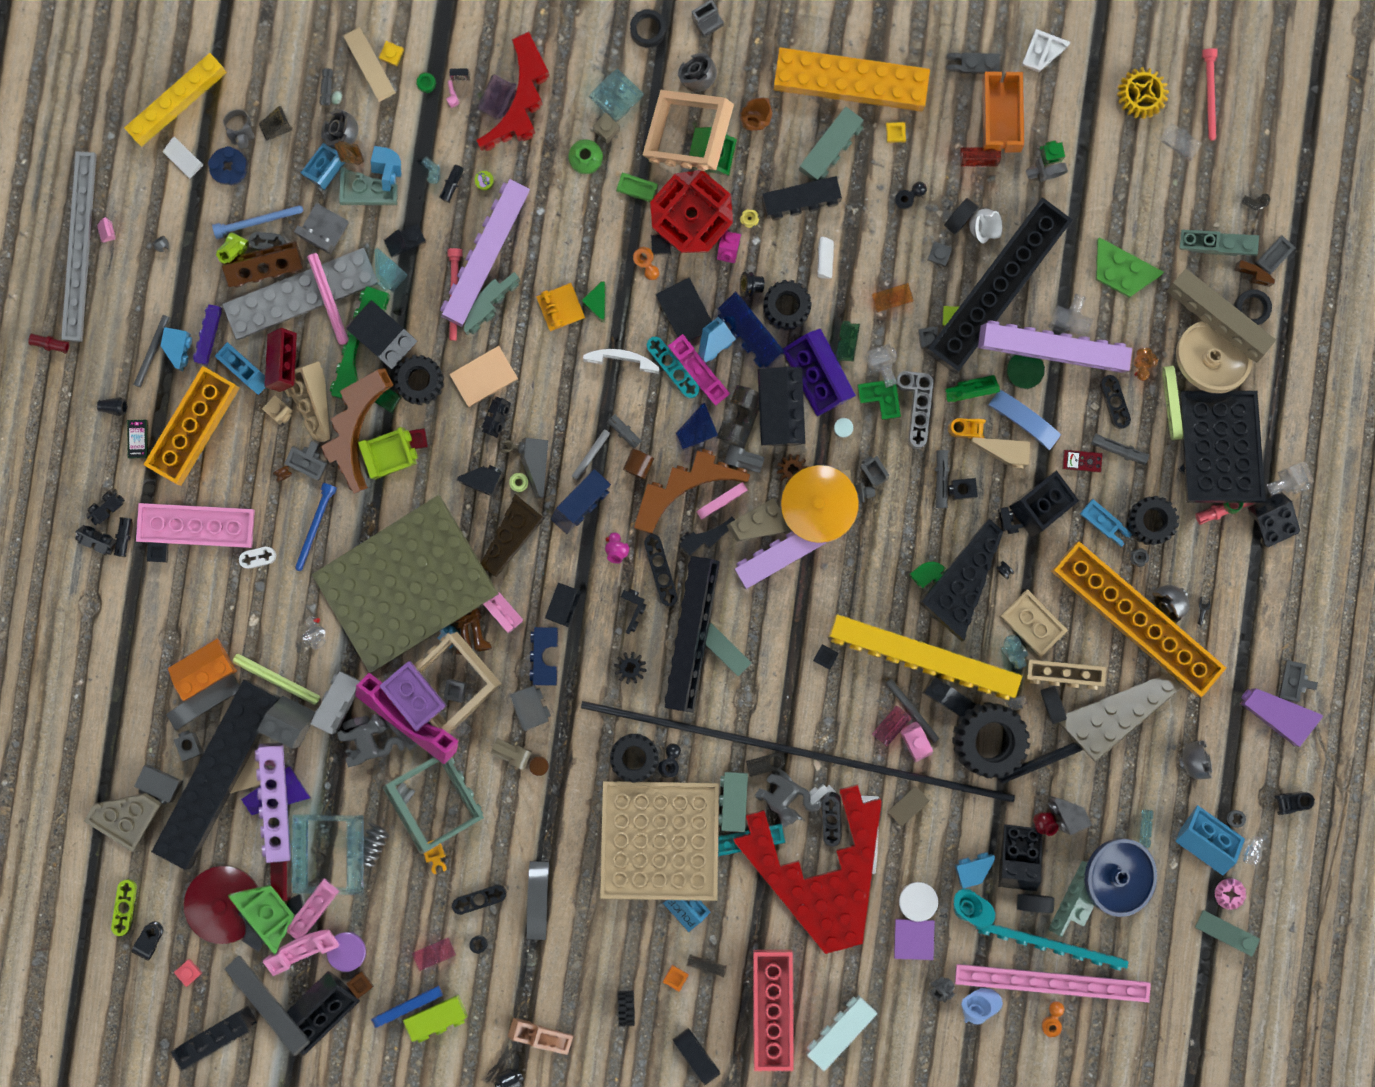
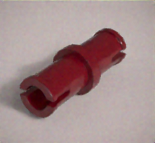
M31 333L28 339L29 345L42 347L46 351L54 350L66 354L70 346L69 342L54 339L52 336L44 337Z

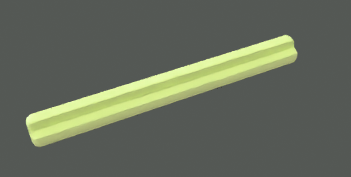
M236 654L232 662L313 705L318 704L320 696L240 654Z

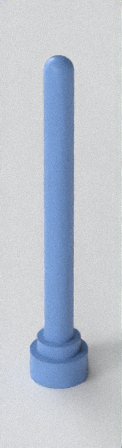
M295 206L228 225L213 224L214 235L216 239H221L228 232L302 213L303 207Z

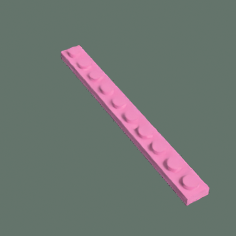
M956 964L955 984L1138 1002H1149L1151 983L1144 981Z

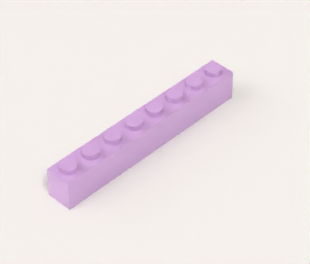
M509 179L508 183H503L499 191L502 195L499 200L495 199L491 207L493 213L491 217H486L482 225L485 229L482 234L478 233L474 241L477 245L474 251L470 249L465 259L468 263L465 268L461 267L457 275L460 279L457 285L453 283L448 293L451 297L449 301H444L440 309L443 312L441 317L461 327L463 326L530 191L529 188Z
M988 321V323L981 325L978 343V348L1120 373L1130 370L1132 348L1126 347V344L1123 343L1111 345L1106 340L1094 342L1090 341L1088 337H1078L1077 339L1072 338L1071 334L1065 333L1059 336L1054 335L1053 331L1048 330L1036 332L1035 328L1024 327V329H1019L1014 324L1002 326L997 321Z

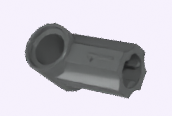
M729 445L724 463L734 468L739 467L760 473L765 457L746 452L743 448Z

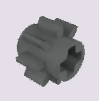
M940 977L931 984L934 987L931 990L932 996L936 1000L946 1002L955 996L954 992H952L955 987L950 979Z

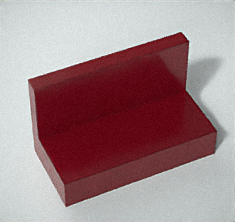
M291 860L271 862L270 885L283 901L291 899Z

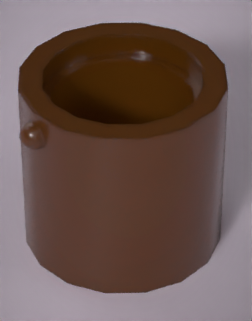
M632 448L623 470L645 480L654 458Z

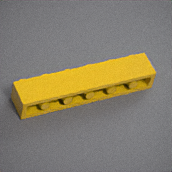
M209 53L127 124L124 129L141 147L144 146L227 73L226 70Z

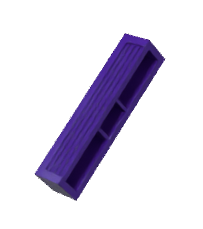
M208 304V307L205 309L206 316L202 320L203 327L199 332L200 339L196 343L197 350L193 355V360L197 364L208 366L222 308L219 306Z

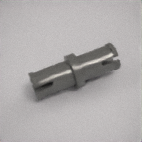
M614 414L607 423L619 434L620 438L622 437L635 449L642 440L630 430L631 427L629 425L626 426Z

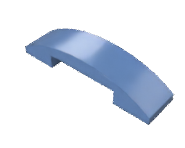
M1002 390L996 393L988 404L1002 416L1005 415L1032 435L1037 442L1048 450L1053 447L1061 436L1043 418Z

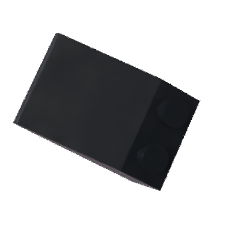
M372 300L346 327L353 336L391 369L399 363L417 342L412 335Z
M1056 470L1013 502L1009 508L1020 523L1023 524L1028 534L1033 537L1044 531L1079 500Z

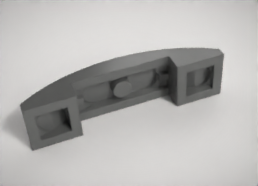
M231 674L186 700L166 715L177 731L224 700L234 696L240 685L234 675Z
M529 862L527 939L546 940L549 862Z

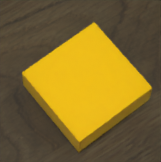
M905 122L886 123L887 143L906 142Z

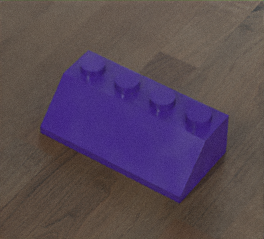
M821 328L806 333L782 349L791 367H802L803 391L817 417L856 396Z

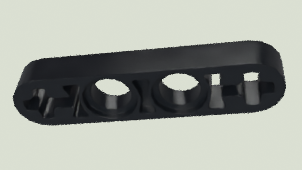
M650 534L645 538L644 545L660 600L665 606H673L678 598L663 545L659 536ZM650 538L658 540L656 549H661L662 552L650 555L649 552H653L652 546L647 545L650 542ZM655 556H661L664 559L662 566L657 567L653 564ZM661 574H666L669 577V582L666 585H661L658 582V577ZM672 585L673 589H669L670 595L675 596L672 599V603L664 601L663 598L666 597L665 590L661 592L660 588H667Z

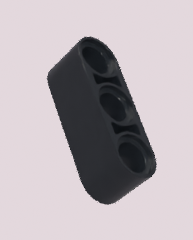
M689 1028L672 1039L704 1085H707L721 1074Z

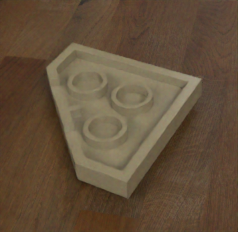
M147 793L100 802L92 806L84 822L133 852L139 845L162 803Z

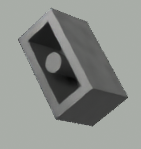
M144 765L134 787L139 789V793L151 794L162 804H167V802H174L183 781L150 765Z

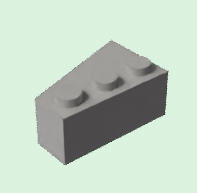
M339 671L338 674L335 673L330 683L332 686L329 691L325 692L322 698L323 702L316 710L310 724L329 734H337L355 698L356 685L360 680L342 671Z

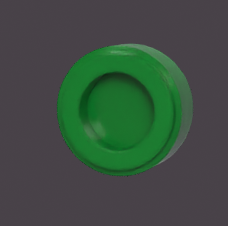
M422 73L417 77L416 84L421 92L429 93L434 90L436 81L430 73Z

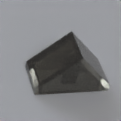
M278 106L259 123L266 141L293 130L282 106Z

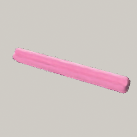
M317 253L310 254L307 258L339 345L348 343V337Z

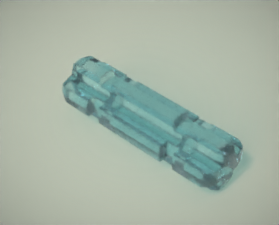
M1145 809L1142 811L1143 820H1141L1140 831L1142 838L1139 843L1146 848H1150L1151 840L1149 839L1152 836L1153 825L1151 819H1153L1154 812Z

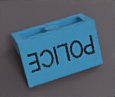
M666 900L663 903L688 932L699 925L711 913L701 901Z

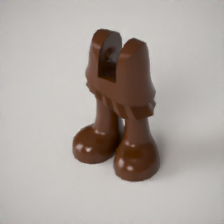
M479 607L455 622L457 624L456 630H460V636L473 650L468 625L471 624L474 650L476 652L492 649L491 643L484 640L480 627V619L482 617ZM456 647V655H463Z

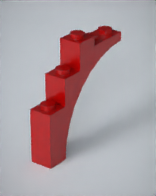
M529 32L512 39L519 63V83L516 95L509 111L500 123L490 132L476 140L481 151H489L496 146L495 144L501 141L503 143L508 142L514 135H516L518 141H527L535 134V129L527 112H536L543 104L534 84L537 83L539 85L546 82L550 75Z

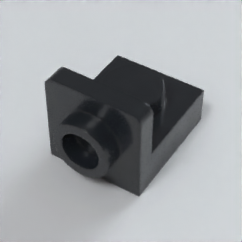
M1008 507L999 508L998 512L1003 532L1007 531L1008 534L1019 533V529L1023 528V524L1011 525V522L1014 521L1012 510L1009 511Z

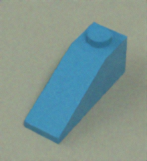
M228 342L215 355L220 362L258 395L266 388L265 375Z

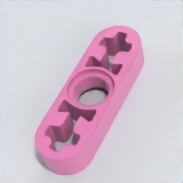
M742 482L696 512L702 520L747 492L748 489Z

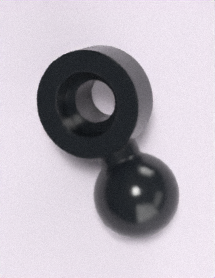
M916 182L913 184L911 191H899L895 197L897 207L903 210L911 208L914 203V197H922L926 194V184ZM903 196L908 197V201L906 203H903L901 201V198Z
M671 743L666 747L668 758L663 759L658 766L659 773L664 778L674 777L679 771V765L675 758L681 754V748L675 743Z

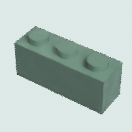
M724 772V776H720V787H724L723 795H719V807H723L722 814H718V826H722V831L745 832L748 773Z

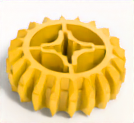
M1141 67L1139 72L1136 68L1132 70V73L1127 72L1126 78L1123 77L1120 80L1122 84H1119L1117 87L1120 90L1117 96L1122 97L1118 103H1124L1122 110L1128 108V115L1132 112L1135 113L1134 118H1137L1139 114L1142 119H1145L1146 115L1152 118L1153 113L1159 114L1160 109L1165 107L1164 102L1168 101L1165 95L1169 93V90L1164 89L1168 84L1161 83L1164 76L1158 78V71L1152 74L1151 68H1148L1147 72H1145L1144 67ZM1136 80H1145V81H1147V83H1145V84L1136 83V84H1135L1134 81H1136ZM1152 85H1153L1154 88L1156 89L1157 98L1155 97V94H1154V93L1152 92V90H1151V86H1152ZM1147 87L1145 95L1138 99L1141 91ZM1128 89L1134 95V101L1131 100ZM1146 102L1148 104L1151 103L1152 105L1142 107L1139 106V103Z

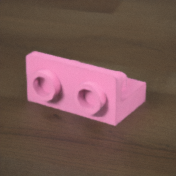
M498 592L499 595L483 605L507 633H510L523 622V619L501 593Z

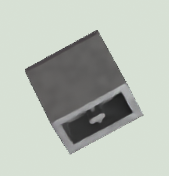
M1053 796L1048 797L1050 801L1048 803L1049 809L1052 814L1055 813L1058 820L1056 823L1060 831L1073 835L1092 826L1084 807Z

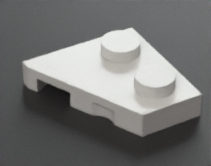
M1036 29L1022 66L1040 72L1069 46L1070 42Z

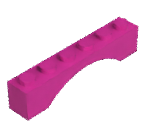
M368 673L356 685L355 697L441 763L445 764L457 752L458 740L444 729L434 727L428 723L418 731H415L381 689L380 685L382 682Z

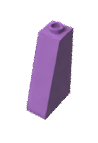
M1256 688L1247 689L1241 697L1243 699L1240 703L1242 706L1296 747L1302 745L1323 717L1317 712Z

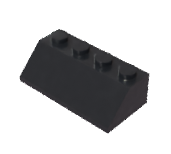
M802 367L757 369L761 446H797L806 444Z
M327 971L287 1011V1014L310 1041L300 1051L304 1056L360 1002L342 980L330 971Z

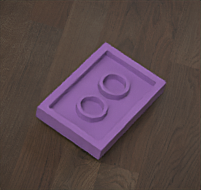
M408 661L380 685L381 689L415 731H418L447 706L411 661Z

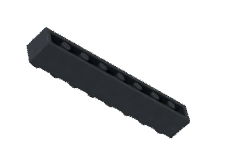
M691 556L688 563V576L684 585L685 593L684 599L681 602L682 610L678 620V633L675 638L674 655L671 659L672 667L668 677V690L665 695L664 708L694 713L720 565L718 560Z

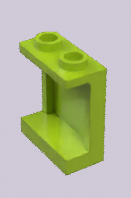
M399 427L398 430L368 441L358 442L370 479H378L417 464L416 459H418L415 448L410 446L409 441H412L408 430Z

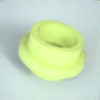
M515 473L511 476L509 485L512 490L522 492L528 487V478L522 473ZM521 479L522 485L517 486L515 484L516 480Z

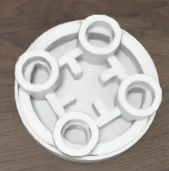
M914 882L906 885L901 891L899 906L902 913L910 920L925 921L936 912L938 897L934 889L928 884Z

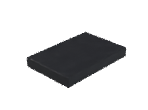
M690 277L656 294L677 338L683 334L690 342L700 337L703 328L712 322Z

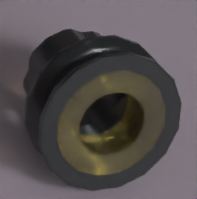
M744 271L740 277L741 295L751 297L753 293H762L764 291V277L754 276L753 272L747 273Z

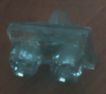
M1009 635L1004 640V646L1001 647L1002 653L1014 665L1015 669L1027 666L1024 658L1029 656L1027 650L1017 636Z

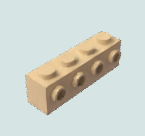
M1026 660L1024 679H1029L1031 684H1041V681H1048V685L1060 686V683H1068L1067 687L1079 688L1080 684L1087 685L1086 689L1098 690V686H1105L1106 667Z

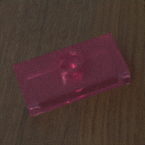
M896 705L872 735L888 747L912 717Z

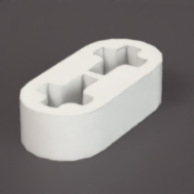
M270 547L245 551L240 555L239 563L247 569L268 565L275 561L276 552ZM266 550L272 553L268 561L266 558H259V556L265 554ZM246 555L252 558L256 557V560L250 561L251 565L244 563V560L247 558Z

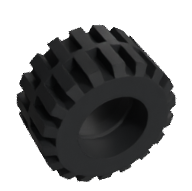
M782 280V282H776L773 287L771 286L768 289L764 298L763 311L765 312L766 319L770 321L772 326L775 325L777 329L783 328L784 331H788V329L794 330L796 327L803 325L808 319L812 306L811 296L807 293L806 287L803 288L799 282L798 284L794 283V280H790V282ZM784 295L794 297L799 304L797 312L792 315L781 314L776 308L778 298Z
M412 355V358L407 357L403 363L400 362V367L395 370V387L398 393L411 404L422 405L426 403L427 405L430 401H435L437 395L442 393L444 375L436 362L429 357ZM416 370H425L430 375L428 386L420 391L411 389L408 383L410 375Z
M1158 496L1146 497L1132 506V510H1129V518H1127V522H1129L1127 527L1128 530L1132 531V537H1136L1138 542H1143L1145 545H1157L1171 539V536L1177 532L1176 528L1179 527V523H1177L1179 515H1176L1177 509L1172 507L1173 503L1171 501L1167 502L1166 498H1159ZM1148 510H1155L1162 516L1163 524L1157 532L1148 530L1144 525L1143 517Z
M628 734L621 737L613 745L610 752L612 770L619 778L627 782L636 783L644 781L653 774L658 764L657 748L648 737L641 734ZM636 746L644 751L646 760L641 768L630 769L624 764L623 754L627 748Z

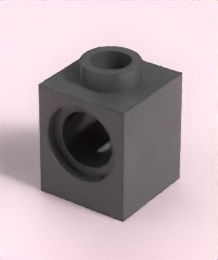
M188 730L178 734L179 738L174 739L182 761H187L204 754L196 732L190 733ZM187 739L192 742V748L190 750H187L184 747V743Z

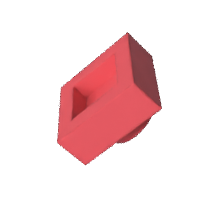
M188 959L174 974L187 987L202 972L191 959Z

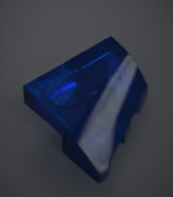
M705 403L701 404L676 432L682 451L718 436Z

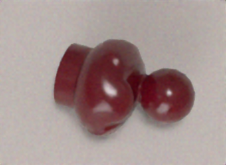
M1040 812L1033 817V823L1038 833L1047 836H1053L1057 833L1059 826L1056 823L1054 814L1051 812Z

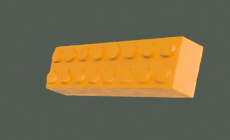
M779 47L773 90L923 112L926 103L930 69Z

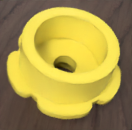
M749 209L743 211L740 217L741 223L747 228H752L759 222L758 213L755 210Z

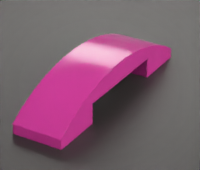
M683 334L668 345L675 357L715 406L730 395L729 391L717 379Z

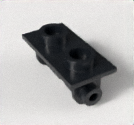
M499 397L492 399L488 412L492 413L493 417L486 415L481 427L483 428V433L490 434L495 438L498 437L503 429L505 417L510 411L511 403Z
M116 489L112 492L110 490L102 496V501L98 504H92L87 509V519L92 517L91 522L94 525L101 524L110 516L106 509L108 508L114 513L123 505L125 499L121 495L116 496Z
M85 525L76 530L75 540L79 544L91 548L93 543H95V551L104 555L112 554L113 548L111 547L116 544V539H113L111 535L102 534L93 527Z

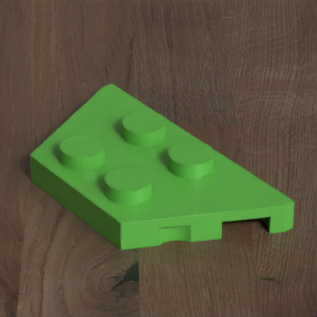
M1100 237L1097 239L1096 280L1130 298L1164 273Z
M267 885L228 895L269 949L276 954L282 938L285 937L287 928L295 915L273 887Z

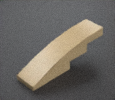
M358 27L343 35L378 101L380 102L395 94L396 92L361 28Z

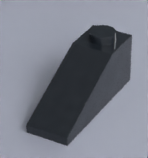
M936 677L931 678L922 692L961 717L966 715L964 712L967 709L972 710L974 705H977Z

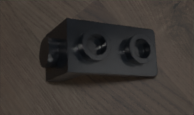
M630 588L628 591L623 590L621 598L638 605L626 630V633L629 635L631 631L635 632L639 624L636 619L639 614L643 615L647 604H644L645 599L638 596L639 592Z

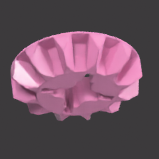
M1224 879L1215 889L1216 901L1225 909H1237L1243 905L1244 900L1247 898L1246 889L1236 879ZM1233 889V892L1238 896L1232 897L1229 900V896L1223 892H1230Z

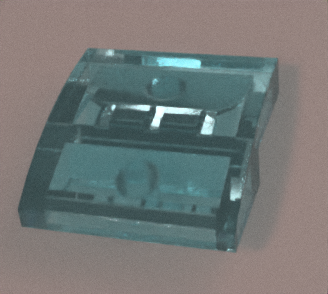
M617 68L589 95V98L615 122H618L629 112L632 106L643 98L644 93Z

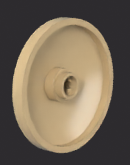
M1203 321L1190 326L1180 337L1177 344L1176 359L1182 374L1190 383L1206 392L1226 393L1232 391L1245 381L1251 371L1252 360Z

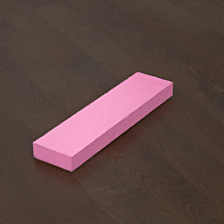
M324 879L287 928V932L295 939L305 936L339 893V890Z

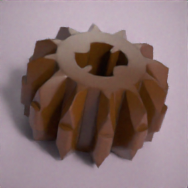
M789 454V461L782 457L784 464H777L783 470H778L776 473L778 475L783 474L779 479L780 481H783L785 478L788 479L786 485L794 476L787 470L790 469L791 465L795 469L797 468L798 472L809 467H802L806 460L803 459L799 462L800 455H796L795 460H793L792 454Z

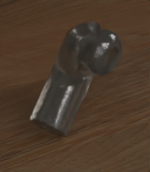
M1262 194L1261 197L1253 199L1245 195L1241 204L1258 211L1269 205L1271 197L1268 194Z

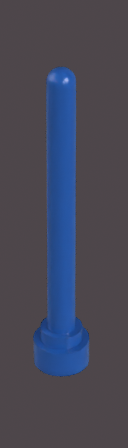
M322 483L320 489L322 490V497L296 563L295 569L297 571H301L304 567L328 500L336 493L337 487Z

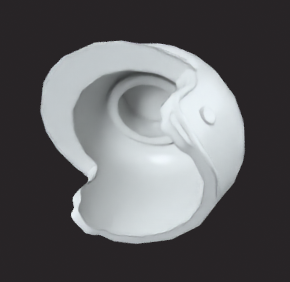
M981 209L972 215L969 222L970 231L981 243H986L990 238H1000L1002 235V220L997 211Z

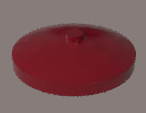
M216 866L200 873L190 883L184 897V914L190 928L200 938L215 944H229L242 939L245 934V924L238 915V908L228 895L258 888L257 883L245 871L232 866Z

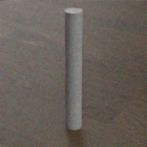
M603 430L573 473L572 477L576 480L581 477L610 435L607 430Z

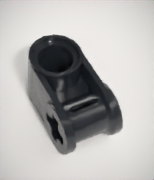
M1303 791L1274 796L1278 802V815L1309 810L1315 804L1314 796ZM1306 795L1308 803L1302 806L1300 799Z
M153 921L146 925L131 952L149 961L163 934L162 924ZM154 928V933L156 934L152 935V931L150 929Z

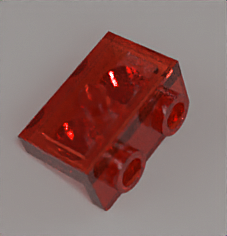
M983 147L960 148V167L999 166L1001 151H996L995 149L983 151Z

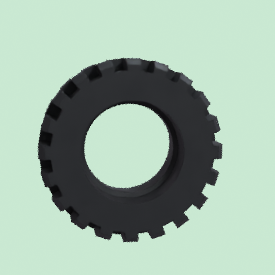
M986 702L984 705H974V709H967L964 712L966 715L959 717L957 721L960 723L958 727L954 726L953 732L956 734L955 737H952V743L955 744L953 749L959 757L958 760L965 768L979 776L992 779L993 777L1003 778L1004 774L1010 775L1014 773V768L1019 769L1021 767L1020 761L1022 759L1026 760L1027 754H1025V751L1030 749V743L1027 742L1030 734L1025 729L1027 728L1025 721L1021 720V716L1001 704ZM995 722L1002 725L1006 731V745L997 756L985 758L977 752L975 739L977 733L984 725Z

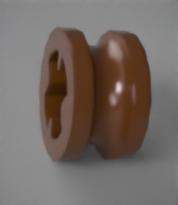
M284 466L273 472V475L277 476V482H281L293 475L292 472L288 471L289 466Z

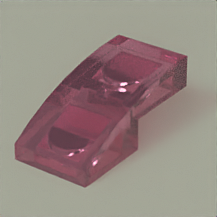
M449 937L411 953L419 971L456 956Z

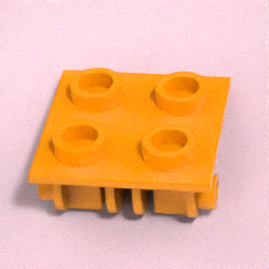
M572 283L551 291H543L541 295L536 296L550 332L585 318Z

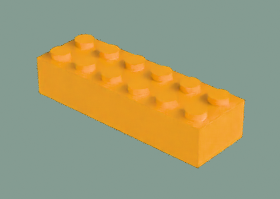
M202 366L143 465L173 483L182 486L240 387Z

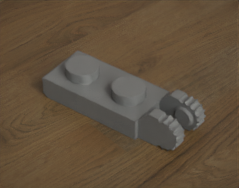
M947 54L948 60H961V65H947L946 70L949 72H961L963 74L1000 72V54Z

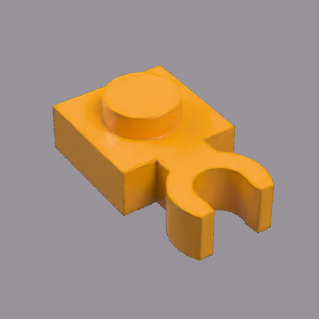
M442 843L423 853L426 863L432 861L431 871L434 875L437 874V865L442 866L443 871L447 870L446 864L441 861V858L445 857Z

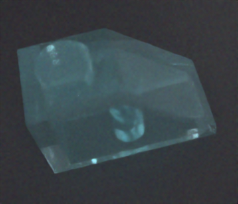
M379 248L375 249L376 278L379 280L377 284L385 291L389 289L393 293L408 275Z

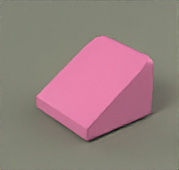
M105 217L97 225L102 242L115 240L116 238L112 222Z

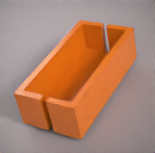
M985 72L982 79L983 152H1001V149H1004V153H1021L1024 147L1023 72H1006L1003 82H1000L1002 72Z

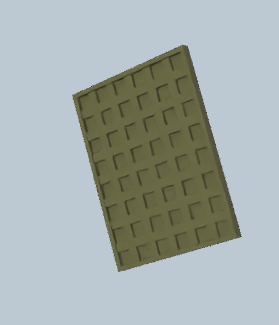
M440 495L435 496L312 574L369 673L376 671L499 595Z

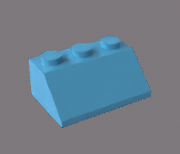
M1197 805L1181 827L1175 842L1221 875H1224L1237 863L1245 838Z

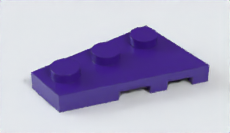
M290 766L285 769L287 804L310 799L311 796ZM273 779L266 782L267 786L271 788L277 786L276 781ZM257 788L241 799L251 815L258 814L259 807H262V800L258 799ZM271 798L268 800V804L274 807L278 805V801Z

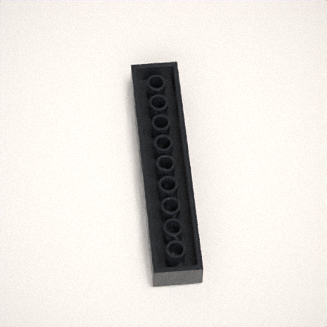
M1042 197L927 349L926 353L954 374H957L978 347L981 325L988 323V321H997L1073 219Z
M243 679L151 851L152 853L183 870L191 869L246 762L262 736V733L257 730L265 714L281 698L280 696L250 680Z

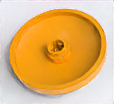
M817 465L799 471L789 480L782 494L781 508L786 524L797 536L810 542L825 543L836 540L849 531L857 518L859 499L853 483L844 473L833 467Z

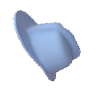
M980 988L966 996L961 1003L965 1017L964 1022H971L973 1024L984 1023L1002 1008L1003 1003L1000 995L992 989Z

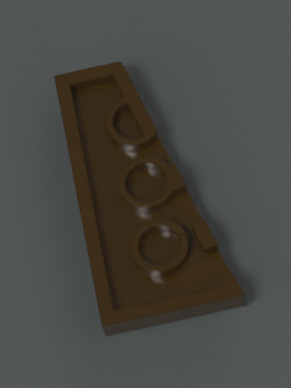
M514 494L513 501L496 531L497 534L481 562V565L495 577L500 574L545 519L516 494Z

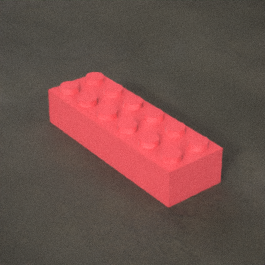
M753 950L754 1071H794L792 950Z

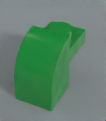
M926 562L914 569L909 576L920 589H923L932 580L936 583L941 577V572L946 568L937 562Z

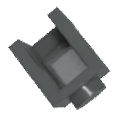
M870 456L862 461L863 465H861L860 469L871 487L875 488L889 479V474L878 456L874 458Z

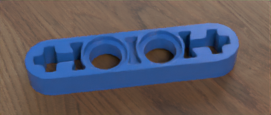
M436 986L375 1016L371 1021L375 1028L380 1027L437 999L443 993L440 987Z

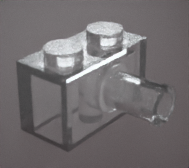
M1075 294L1070 309L1057 306L1052 313L1048 327L1065 334H1071L1075 338L1087 337L1094 320L1081 314L1087 298L1085 296L1080 298V294Z
M890 344L867 351L865 355L870 373L881 372L886 388L897 384L892 371L897 354L894 347H890Z
M1303 461L1277 472L1280 480L1268 484L1267 488L1272 496L1284 490L1286 493L1293 491V494L1309 489V484L1314 483V480L1306 462Z

